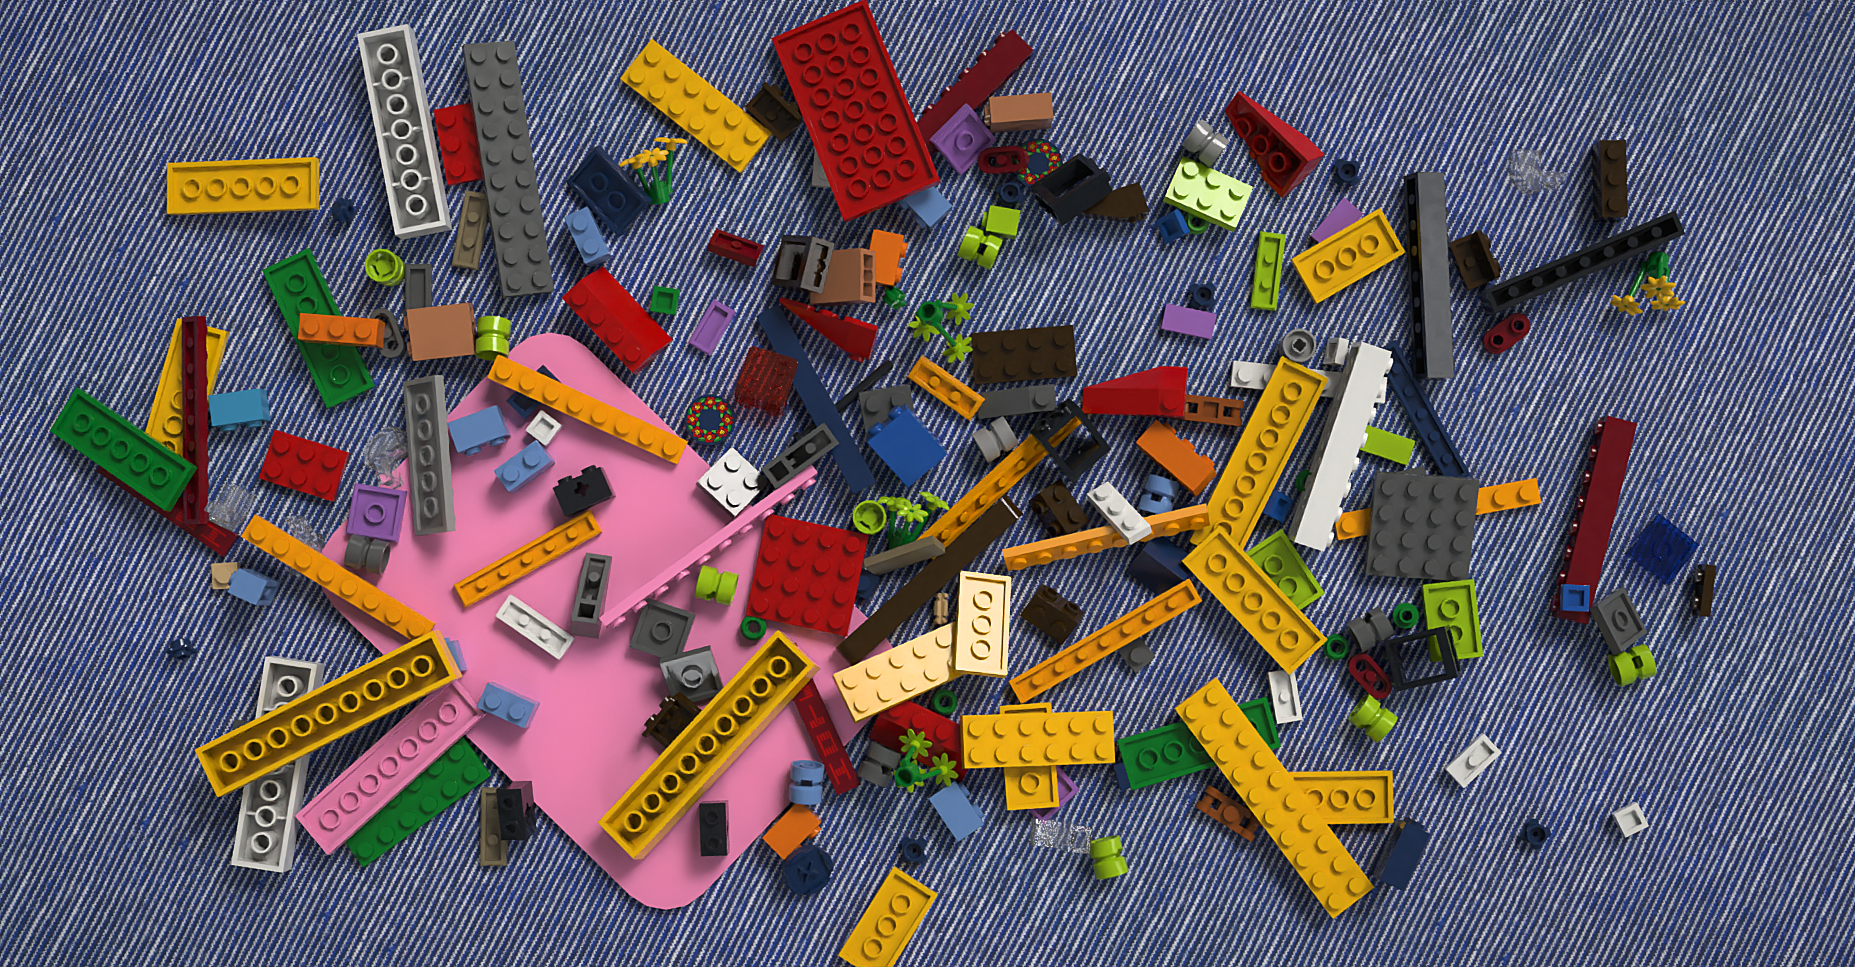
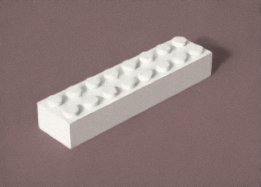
M408 24L357 34L395 235L403 240L452 230L415 32Z
M1364 342L1352 343L1309 472H1312V475L1307 476L1304 485L1306 490L1301 493L1287 535L1289 540L1323 552L1326 547H1330L1334 537V533L1331 532L1333 524L1339 521L1342 514V508L1339 506L1342 498L1347 497L1351 487V483L1348 482L1351 472L1355 473L1359 464V458L1356 457L1358 450L1364 447L1368 433H1365L1367 424L1372 423L1375 417L1376 408H1373L1375 400L1381 397L1385 386L1382 383L1384 374H1388L1392 367L1391 351Z
M266 656L255 719L321 687L325 664L278 656ZM310 754L244 786L231 865L282 873L291 870L299 820L295 815L301 811Z

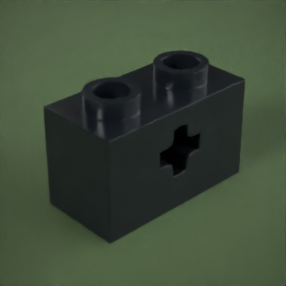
M592 465L581 470L582 475L572 478V475L557 481L558 486L553 487V490L566 517H571L616 497L604 468H596V465ZM580 484L589 486V489L586 490V496L577 492L581 489Z
M507 781L496 789L501 841L527 840L537 831L532 781Z
M728 800L702 801L699 803L701 856H727L730 853Z

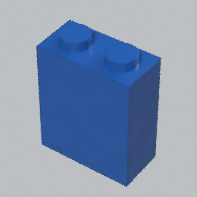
M905 403L901 407L897 405L887 414L888 418L881 424L879 422L875 423L867 431L868 435L866 438L867 443L901 481L907 487H910L947 455V451L943 444Z

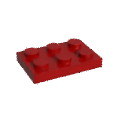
M471 103L434 110L447 184L454 186L483 180Z
M274 430L259 479L335 502L350 452Z

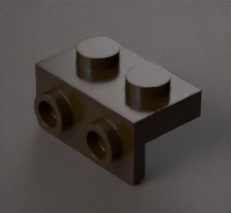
M764 82L762 89L745 105V109L783 143L803 123L802 116L800 115L801 111L794 102L791 101L788 104L782 98L784 93L775 84L770 86L767 82Z
M1481 229L1448 243V250L1465 291L1500 278V264L1496 258H1493L1490 251V240L1486 234H1483Z
M1061 478L1028 501L1034 514L1040 518L1048 534L1053 538L1072 534L1090 521Z
M1041 584L1020 616L1063 645L1079 623L1084 612L1076 603L1060 596L1054 588Z
M678 692L674 696L668 695L659 705L661 708L660 712L657 715L654 713L644 724L647 728L642 733V736L647 738L651 735L667 748L702 710L682 692Z

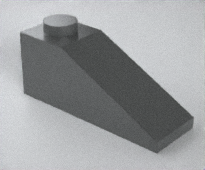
M1054 384L978 393L985 398V401L978 409V419L1051 413L1056 407Z
M822 423L761 469L773 486L778 489L837 446L839 442L827 425Z
M586 553L571 617L573 635L599 638L602 621L599 618L604 615L612 556Z

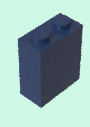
M1406 816L1403 821L1396 818L1370 875L1404 892L1430 836L1429 833L1423 831L1425 825Z

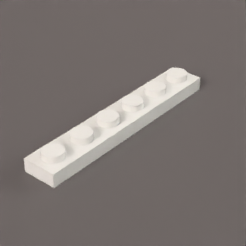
M1232 361L1230 387L1264 391L1276 365ZM1310 369L1329 378L1320 397L1334 398L1342 372ZM1383 377L1384 390L1381 397L1376 398L1375 403H1385L1387 377Z

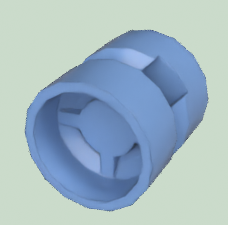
M1149 474L1144 487L1147 493L1142 495L1138 509L1152 515L1172 511L1174 505L1171 499L1176 498L1180 484ZM1156 495L1162 497L1160 502L1155 501Z
M811 760L791 762L790 779L793 782L789 784L788 800L804 805L821 803L823 786L819 783L824 780L825 765Z

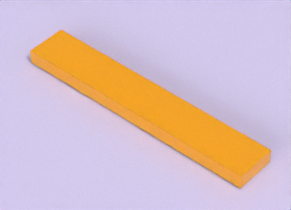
M588 509L455 583L453 586L465 608L603 531L592 511Z

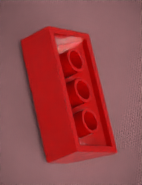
M603 266L581 279L562 297L635 375L642 371L673 341Z
M911 700L880 712L868 738L906 755L907 752L901 751L905 743L899 737L902 735L908 737V729H912L916 736L924 732L925 737L923 740L931 742L932 746L925 748L928 752L927 757L918 752L916 760L931 768L937 767L932 757L935 756L941 760L942 754L946 753L948 762L956 761L955 767L951 769L958 774V778L954 779L960 782L963 781L969 768L962 769L960 723Z

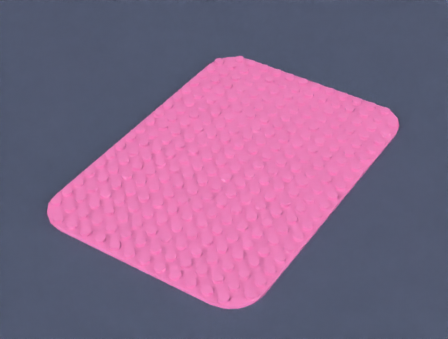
M550 332L531 336L509 352L508 359L534 371H537L544 365L562 384L678 436L586 346L570 336ZM487 375L447 416V423L497 405L501 407L511 436L505 438L506 442L496 447H491L489 444L481 447V452L466 456V453L461 454L457 452L447 425L456 531L415 536L408 456L379 486L407 491L399 542L386 541L391 544V552L384 573L380 575L367 572L365 566L360 569L345 566V552L349 539L352 536L346 534L348 519L332 534L323 548L322 554L435 622L436 624L432 631L440 630L444 638L449 637L450 641L458 640L467 667L466 671L461 672L463 677L458 679V681L477 703H479L487 683L490 682L497 683L539 702L540 705L530 727L522 728L485 711L487 715L465 735L512 781H532L534 802L630 896L646 906L667 910L686 906L701 896L791 803L788 800L789 784L793 782L790 779L791 762L811 760L822 763L792 699L643 860L633 859L597 822L666 750L654 737L650 735L645 738L642 736V733L647 728L644 726L646 721L654 713L657 715L660 712L661 708L659 705L666 696L670 695L660 666L661 657L629 647L642 609L636 613L631 610L624 615L626 620L616 628L612 626L606 628L602 623L598 639L573 635L571 617L586 553L612 556L604 609L605 614L735 519L731 518L696 485L697 481L711 466L688 444L677 465L543 403L525 420L506 401L516 391L487 378ZM543 410L563 426L548 446L543 444L556 463L516 493L508 492L494 470L537 440L526 429L537 414ZM596 465V468H604L616 497L589 508L603 532L465 608L453 585L585 512L586 510L571 517H566L553 487L558 486L557 481L564 477L572 475V478L582 475L581 470L589 466ZM580 484L581 489L577 492L586 496V490L589 489V486ZM748 504L736 518L752 508V506ZM758 518L751 523L753 528L742 536L739 533L730 539L732 543L722 551H719L717 548L709 554L711 558L703 564L717 568L719 573L728 571L739 574L731 606L716 603L715 598L707 601L695 597L697 581L703 566L698 567L697 564L688 569L690 574L681 581L677 582L674 579L667 584L669 589L658 597H655L653 594L649 597L650 599L696 614L684 652L710 645L724 686L767 640L779 630L794 643H797L798 647L821 668L812 678L844 746L873 717L871 716L854 724L832 678L833 674L851 667L835 648L868 619L855 605L848 636L764 619L767 630L761 639L751 641L742 635L740 627L743 619L748 616L746 611L766 520L762 521ZM322 586L323 592L332 605L383 655L412 641ZM510 594L575 637V640L561 660L495 616ZM751 623L749 625V630L752 633L758 631V624ZM885 638L858 663L886 652L893 647ZM714 697L693 703L703 710ZM728 800L730 853L727 856H701L699 803L702 801Z

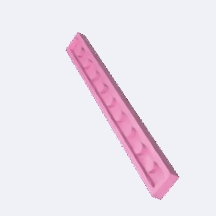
M812 464L606 612L599 619L606 628L609 626L613 628L619 626L626 620L624 615L631 610L634 613L641 610L647 605L645 600L653 594L655 597L663 594L669 589L667 584L674 579L677 582L681 581L690 574L688 569L693 565L697 564L698 567L703 565L711 558L709 555L717 548L719 551H722L732 543L730 539L738 533L740 536L746 534L753 528L751 523L758 518L762 521L774 513L772 508L781 503L784 506L795 498L793 493L798 489L806 490L816 482L814 478L818 472Z

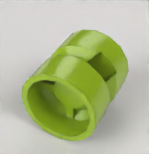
M970 225L957 256L967 261L975 259L977 265L991 270L1003 239L992 234L984 236L983 230ZM981 243L987 245L984 255L978 253Z
M387 249L374 250L365 260V270L368 276L383 286L392 287L398 285L405 277V263L399 256Z
M498 316L478 318L477 333L480 338L476 340L475 356L488 361H495L498 354L508 358L510 343L506 339L509 338L511 333L510 320Z
M866 500L856 506L853 512V522L861 533L874 535L885 527L887 515L884 508L878 502Z
M703 565L697 581L695 597L707 601L715 598L716 603L731 606L739 574L728 571L719 573L717 568Z
M1645 644L1629 648L1628 653L1622 651L1614 655H1608L1610 672L1619 687L1634 683L1636 678L1644 680L1657 674L1653 655Z
M1370 694L1364 696L1348 716V720L1357 728H1365V734L1376 743L1380 742L1389 733L1398 719L1387 708L1381 709L1380 702Z
M1120 835L1103 837L1087 843L1090 857L1095 859V863L1092 866L1097 880L1119 876L1129 871L1126 858L1120 855V852L1123 850Z

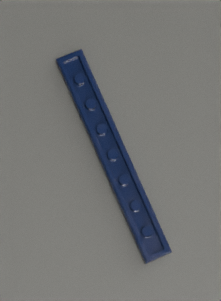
M777 304L757 315L759 323L815 425L818 427L825 423L839 442L830 452L853 494L856 495L876 484L877 482L780 305Z

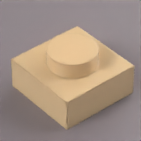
M240 562L211 564L212 587L214 590L230 588L228 581L233 572L238 571L240 568Z

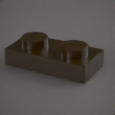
M1699 564L1698 569L1694 571L1693 583L1696 584L1695 593L1690 599L1692 616H1711L1716 565Z

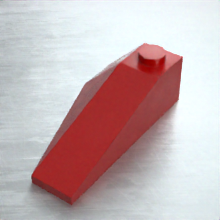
M1241 91L1236 93L1225 109L1239 137L1244 138L1251 150L1248 153L1252 160L1256 159L1262 170L1260 174L1264 181L1282 198L1311 174L1325 155L1305 135Z
M780 297L779 302L784 308L844 353L849 354L848 359L863 363L864 360L870 361L879 335L878 326L845 316L843 320L839 318V315L831 311L821 309L816 311L810 305Z
M1160 366L1084 387L1082 411L1084 414L1185 419L1188 367Z

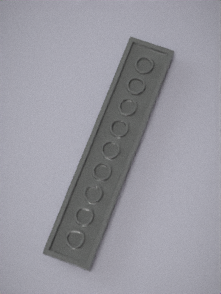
M514 41L463 44L462 53L501 297L510 298L553 293L554 286Z

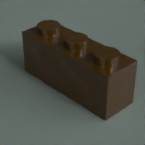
M1600 140L1592 145L1594 222H1620L1628 217L1626 140Z

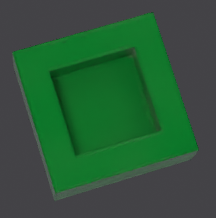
M654 286L650 311L677 316L680 290Z

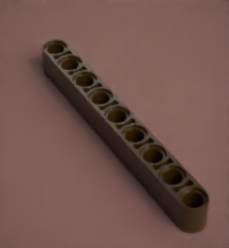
M1005 495L945 549L944 554L938 555L835 649L850 666L856 665L1020 518L1023 512Z

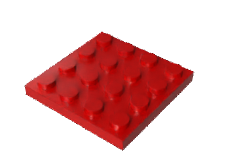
M769 515L766 518L746 615L848 636L869 535L778 515Z

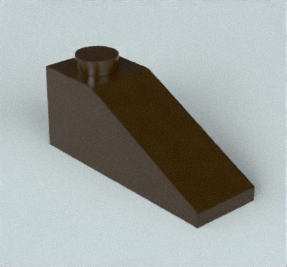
M1136 182L1112 190L1113 192L1078 215L1080 217L1121 223L1129 221L1130 224L1143 221L1149 209L1140 182Z

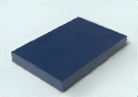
M600 145L591 151L566 181L618 237L623 236L653 201Z

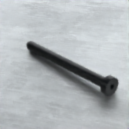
M886 360L834 405L838 413L840 414L859 397V392L867 391L887 374L894 364L890 360ZM813 422L800 434L795 432L792 436L798 442L816 429L817 426Z

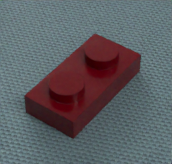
M719 229L715 230L707 247L709 252L752 267H756L764 250V245Z

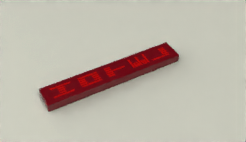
M99 466L96 470L105 478L223 557L228 555L240 537L239 534L210 515L208 516V524H184V506L181 495L170 512L165 511L103 467Z
M812 678L793 700L838 796L861 785V782Z

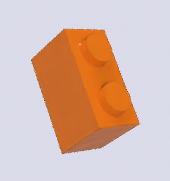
M873 229L869 250L876 251L877 286L893 289L895 282L900 283L903 268H899L900 257H906L908 243L904 242V235Z
M795 803L769 829L762 839L785 860L795 849L802 847L800 843L806 837L811 840L821 830L818 825L822 820L807 805Z

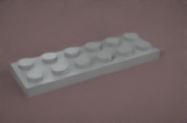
M432 375L404 381L403 390L415 536L456 531L443 375Z

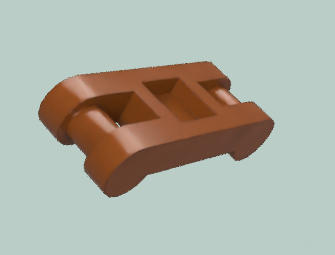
M1187 394L1185 419L1175 418V420L1242 427L1240 412L1244 408V401ZM1190 403L1197 404L1196 413H1189ZM1224 407L1231 408L1230 417L1223 416Z
M1208 784L1204 790L1206 794L1201 801L1198 800L1195 807L1253 842L1256 837L1254 833L1259 826L1262 827L1254 814ZM1215 798L1221 801L1216 810L1210 807ZM1244 816L1250 819L1246 828L1239 825Z

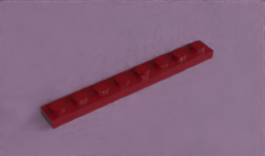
M206 316L182 317L183 458L198 467L183 490L184 524H208L209 456L207 445L209 435L207 429L208 353L206 347L208 329Z

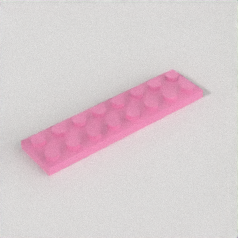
M458 680L432 692L298 812L295 817L325 853L332 855L484 718L487 713L477 707L478 703Z

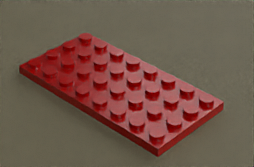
M861 0L771 38L845 223L941 183L867 0Z

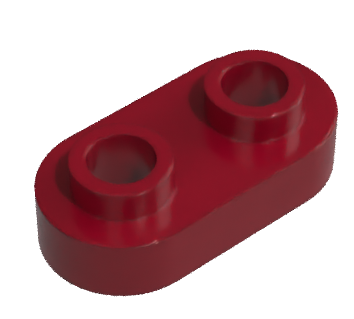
M1018 146L986 148L978 157L979 168L984 173L991 175L1022 172L1029 163L1027 151ZM1019 155L1020 161L1018 164H1015V157ZM996 158V164L992 166L991 160Z
M1514 313L1506 317L1483 335L1482 346L1484 350L1489 354L1496 355L1510 348L1529 333V319L1521 313ZM1515 321L1520 322V330L1514 328ZM1494 336H1497V337L1500 338V340H1501L1500 345H1495V344H1494V342H1493Z
M1358 653L1350 657L1347 663L1348 672L1367 694L1376 699H1383L1391 693L1392 684L1390 678L1369 655ZM1359 661L1364 663L1362 671L1356 669V664ZM1375 681L1381 682L1382 687L1380 690L1374 689L1373 684Z

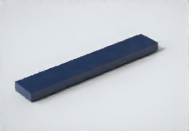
M1396 340L1383 346L1382 349L1392 352L1390 358L1393 359L1392 367L1388 374H1384V377H1387L1390 388L1439 475L1452 477L1470 476L1469 470L1419 381H1413V371Z

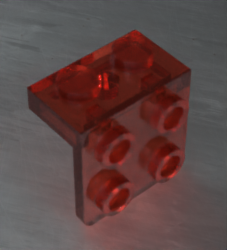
M755 346L750 347L735 389V401L741 407L747 409L756 407L762 409L765 414L770 416H778V414L784 416L787 408V398L798 368L797 359Z

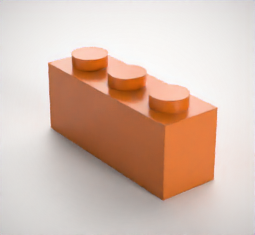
M300 313L298 339L308 343L383 348L385 322L371 318Z
M1156 419L1136 441L1138 448L1193 496L1197 497L1217 475L1213 468L1215 463L1203 454L1200 457L1194 452L1195 446L1186 438L1181 441L1175 436L1176 430L1167 422L1162 425Z

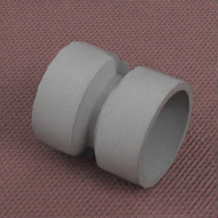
M1201 119L1181 145L1192 154L1198 152V159L1210 167L1230 141L1220 133H1212L1213 127Z
M1297 328L1291 330L1281 338L1278 344L1279 356H1284L1298 364H1302L1310 359L1316 351L1315 337L1305 329Z
M1003 416L990 423V429L987 430L983 427L971 434L987 463L999 457L1001 450L1007 452L1019 445L1013 431Z

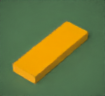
M924 355L920 356L907 376L969 421L972 420L985 401V398Z

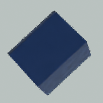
M1161 536L1147 541L1125 572L1159 596L1185 581L1191 570L1181 561L1188 553L1165 536Z

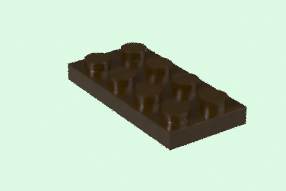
M1073 325L971 333L975 385L1077 377Z

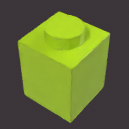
M990 205L989 212L984 211L981 227H986V235L992 234L997 237L1016 239L1021 210Z

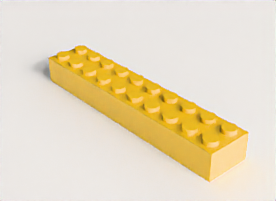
M433 630L195 749V752L218 798L228 795L463 676L441 631Z
M777 630L597 823L633 859L643 860L821 668L789 637Z

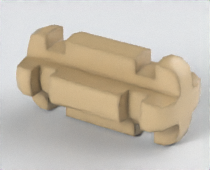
M935 593L934 615L936 617L934 623L946 624V616H948V602L946 598H948V594Z

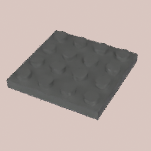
M1375 471L1364 573L1366 575L1436 580H1468L1480 480L1466 477Z

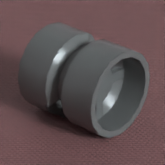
M353 534L346 548L344 564L355 569L365 566L367 572L382 575L389 561L391 544L390 542L377 539L370 542L369 537Z
M1378 606L1366 612L1363 619L1357 617L1345 624L1351 639L1361 653L1374 647L1375 641L1383 642L1394 636V631L1388 618Z
M871 741L866 751L868 759L862 761L857 775L869 782L887 788L893 776L891 769L897 767L902 754Z

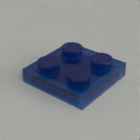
M1655 513L1625 552V555L1665 586H1669L1700 544L1660 513Z

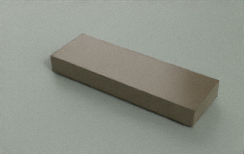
M465 191L452 261L453 267L479 271L489 218L485 193Z
M931 535L865 558L864 566L871 573L880 576L944 554L945 547L944 544Z
M481 787L480 866L508 865V840L501 841L496 794V789L499 787Z

